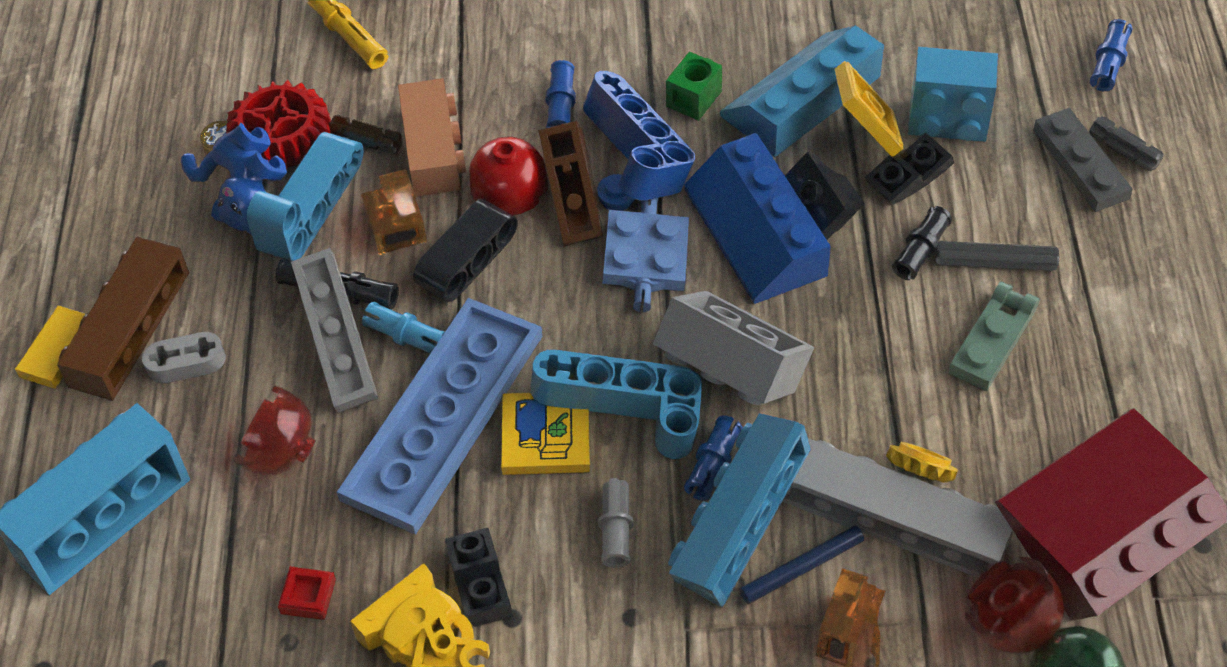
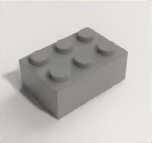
M708 291L672 297L653 341V345L665 351L664 356L669 360L681 365L690 364L700 369V375L704 379L718 385L727 384L737 389V395L741 399L755 405L765 404L795 393L815 348Z

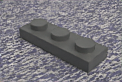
M1070 108L1035 120L1033 131L1095 212L1130 199L1132 187Z

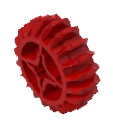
M272 80L271 85L265 88L257 84L256 92H244L243 100L234 101L233 110L227 112L226 134L234 130L240 122L244 124L249 133L256 127L263 128L270 138L271 145L265 152L261 153L262 158L269 161L274 156H278L284 161L286 170L291 166H299L321 133H331L329 127L331 117L323 98L316 94L315 89L307 90L303 83L293 87L289 80L285 81L283 85H276Z

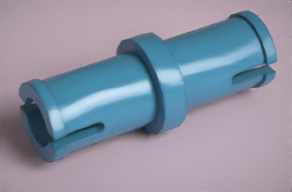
M371 302L365 311L378 316L380 319L370 318L366 315L362 317V325L364 327L392 337L393 342L398 345L405 346L409 344L428 353H431L437 345L431 342L430 339L439 342L445 333L443 330L440 331L417 321V317L411 313L400 314L379 305L377 302Z

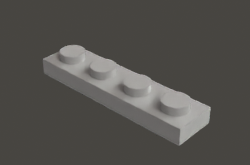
M331 248L292 261L291 264L334 408L339 413L378 399Z

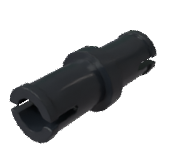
M940 206L930 207L919 227L910 231L906 238L907 245L892 264V270L898 277L904 280H914L927 257H932L935 254L939 245L938 240L952 222V216L946 209Z

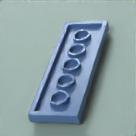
M468 298L338 489L339 501L416 535L502 401L503 394L507 393L543 337L542 327Z

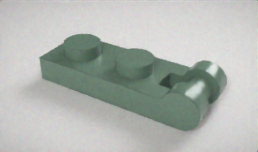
M1000 281L991 300L950 363L948 373L988 391L1032 319L1040 298L1029 293L1023 296L1012 291L1013 286ZM1007 306L1018 312L1015 316H1012L1002 310Z

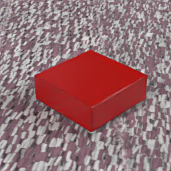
M290 566L278 604L280 614L325 620L336 582L334 572Z

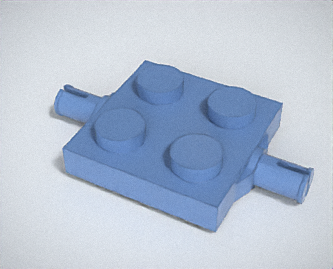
M658 198L651 199L650 205H648V200H641V212L609 210L602 284L621 285L635 290L633 308L640 312L641 299H644L643 312L651 309V292L663 289L684 291L689 217L657 214Z

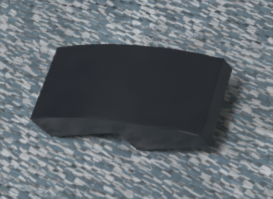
M925 132L900 156L898 154L893 157L889 155L865 176V180L893 205L924 188L955 162L953 156Z
M489 528L446 538L445 544L464 615L470 621L472 628L513 617Z

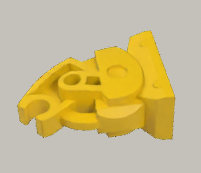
M424 563L350 621L356 640L363 647L370 651L382 645L386 655L394 664L398 661L403 665L406 664V667H485L483 664L471 665L469 660L476 655L489 659V644L481 640H474V632L470 621L461 614L459 606L449 595L435 588L433 575ZM455 628H458L461 632V638L454 636L453 630Z

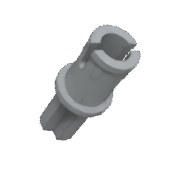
M610 478L609 482L603 484L602 515L598 519V527L602 530L601 561L607 567L620 568L630 563L629 530L634 526L633 518L629 515V484L625 480Z

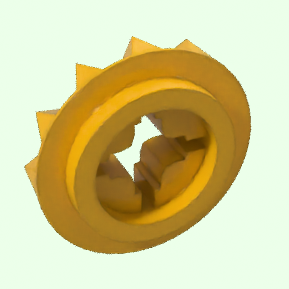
M900 442L899 446L890 445L886 457L895 466L915 473L918 476L942 483L954 481L958 472L957 468L951 466V459L913 444Z

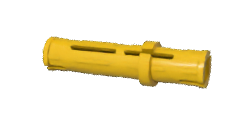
M308 0V5L323 18L324 25L329 30L336 31L371 69H378L387 62L388 51L351 16L350 9L344 3H338L336 0Z

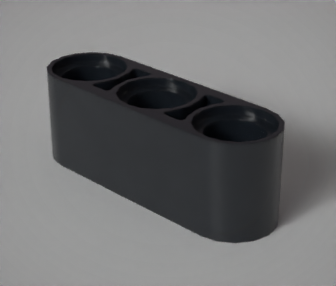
M478 199L421 257L414 269V282L447 302L454 301L511 241L518 226L517 217L484 199Z

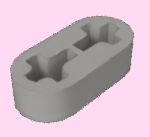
M199 332L152 343L145 349L142 355V362L149 378L157 383H169L211 374L219 370L226 359L220 338L210 332ZM210 349L208 350V356L200 357L202 356V350ZM168 358L166 359V365L158 366L161 363L160 359Z

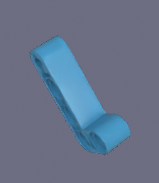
M323 132L313 143L279 196L261 190L255 193L248 206L247 222L258 251L291 261L302 258L357 173L363 159L364 150L362 143Z
M545 350L535 357L532 366L530 390L533 398L540 404L656 420L655 446L659 453L667 458L681 459L692 451L699 425L702 382L698 373L691 368L562 350ZM588 382H595V383H598V384H597V385H594V384H591V383H588ZM675 393H680L685 396L676 395ZM670 429L680 430L683 433H677Z

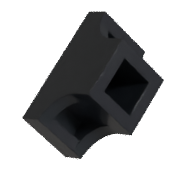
M806 152L785 175L827 240L836 231L838 232L864 205V202L847 177L830 169L816 154Z

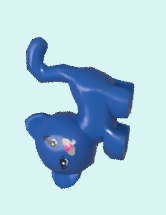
M240 122L234 130L224 134L215 141L212 151L204 157L199 167L197 166L194 154L186 153L181 157L182 170L191 182L207 181L218 165L230 172L231 177L227 178L220 187L218 199L212 207L211 216L216 221L224 222L228 226L240 231H247L250 235L252 234L247 222V210L252 197L260 190L266 192L262 184L264 179L272 182L279 181L287 173L286 165L280 157L274 156L269 161L262 158L261 153L265 152L271 145L270 138L263 128L256 127L249 133L244 124Z

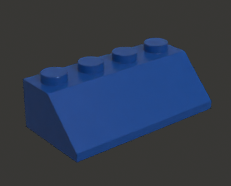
M757 133L720 145L684 184L685 192L754 304L828 276L831 246Z

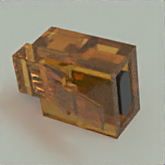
M406 169L379 176L380 189L361 193L364 211L379 255L427 242L424 221Z
M842 568L819 629L816 657L845 667H853L868 623L874 625L870 652L874 656V667H879L881 632L878 627V619L883 607L886 591L867 583L868 576Z

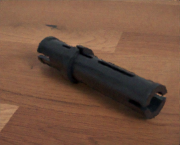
M282 258L276 268L275 279L278 281L277 283L298 287L291 264L292 261ZM354 271L352 274L340 272L350 304L358 305L360 302L368 304L377 302L379 305L391 310L395 307L399 296L398 284L366 278V275L362 272Z

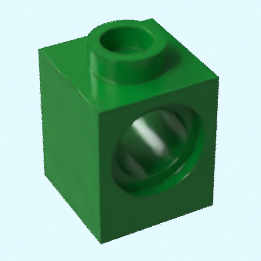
M689 51L666 79V107L699 121L722 92V65Z

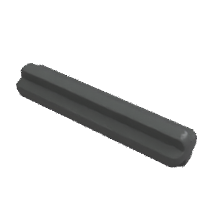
M939 241L937 251L935 252V259L938 265L1054 271L1058 268L1060 258L1059 249L1056 246Z

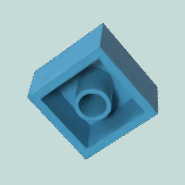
M918 47L910 99L908 135L922 136L926 132L930 137L986 142L997 88L998 53Z

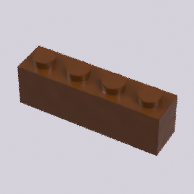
M136 237L130 248L121 255L117 269L110 280L101 287L97 301L90 312L86 313L81 319L79 329L70 344L65 346L60 353L57 366L68 388L112 401L115 399L189 274L181 248Z

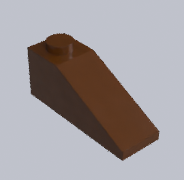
M577 121L538 130L563 245L568 246L603 237L592 168L584 132Z

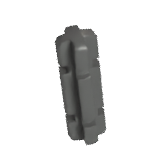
M1098 117L1089 130L1092 137L1100 142L1106 141L1108 147L1129 160H1138L1137 165L1147 171L1155 170L1164 157L1162 151L1152 145L1150 147L1146 146L1144 140L1121 126L1119 128L1115 127V123L1106 117Z

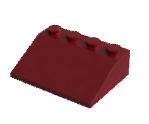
M1135 408L1128 410L995 501V504L1071 621L1100 615L1227 522V505L1210 479Z

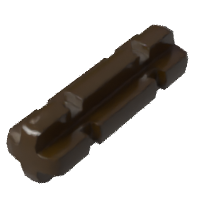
M334 115L331 122H329L331 134L344 138L348 137V139L360 142L363 146L377 150L380 146V151L396 154L402 146L403 140H401V134L397 131L385 129V132H383L382 127L355 119L351 123L350 118L341 115Z

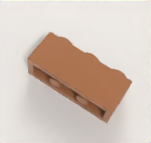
M444 78L398 85L414 197L461 190L459 174L466 173L463 150L455 151L454 145L462 144L458 121L450 122V116H457L454 93L446 94Z

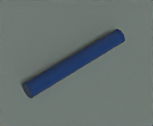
M856 525L739 588L743 600L748 605L864 542V535Z

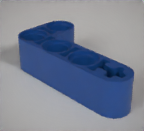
M610 71L596 72L583 104V111L628 159L619 181V187L622 192L637 200H649L680 193L696 158L693 150L625 79Z

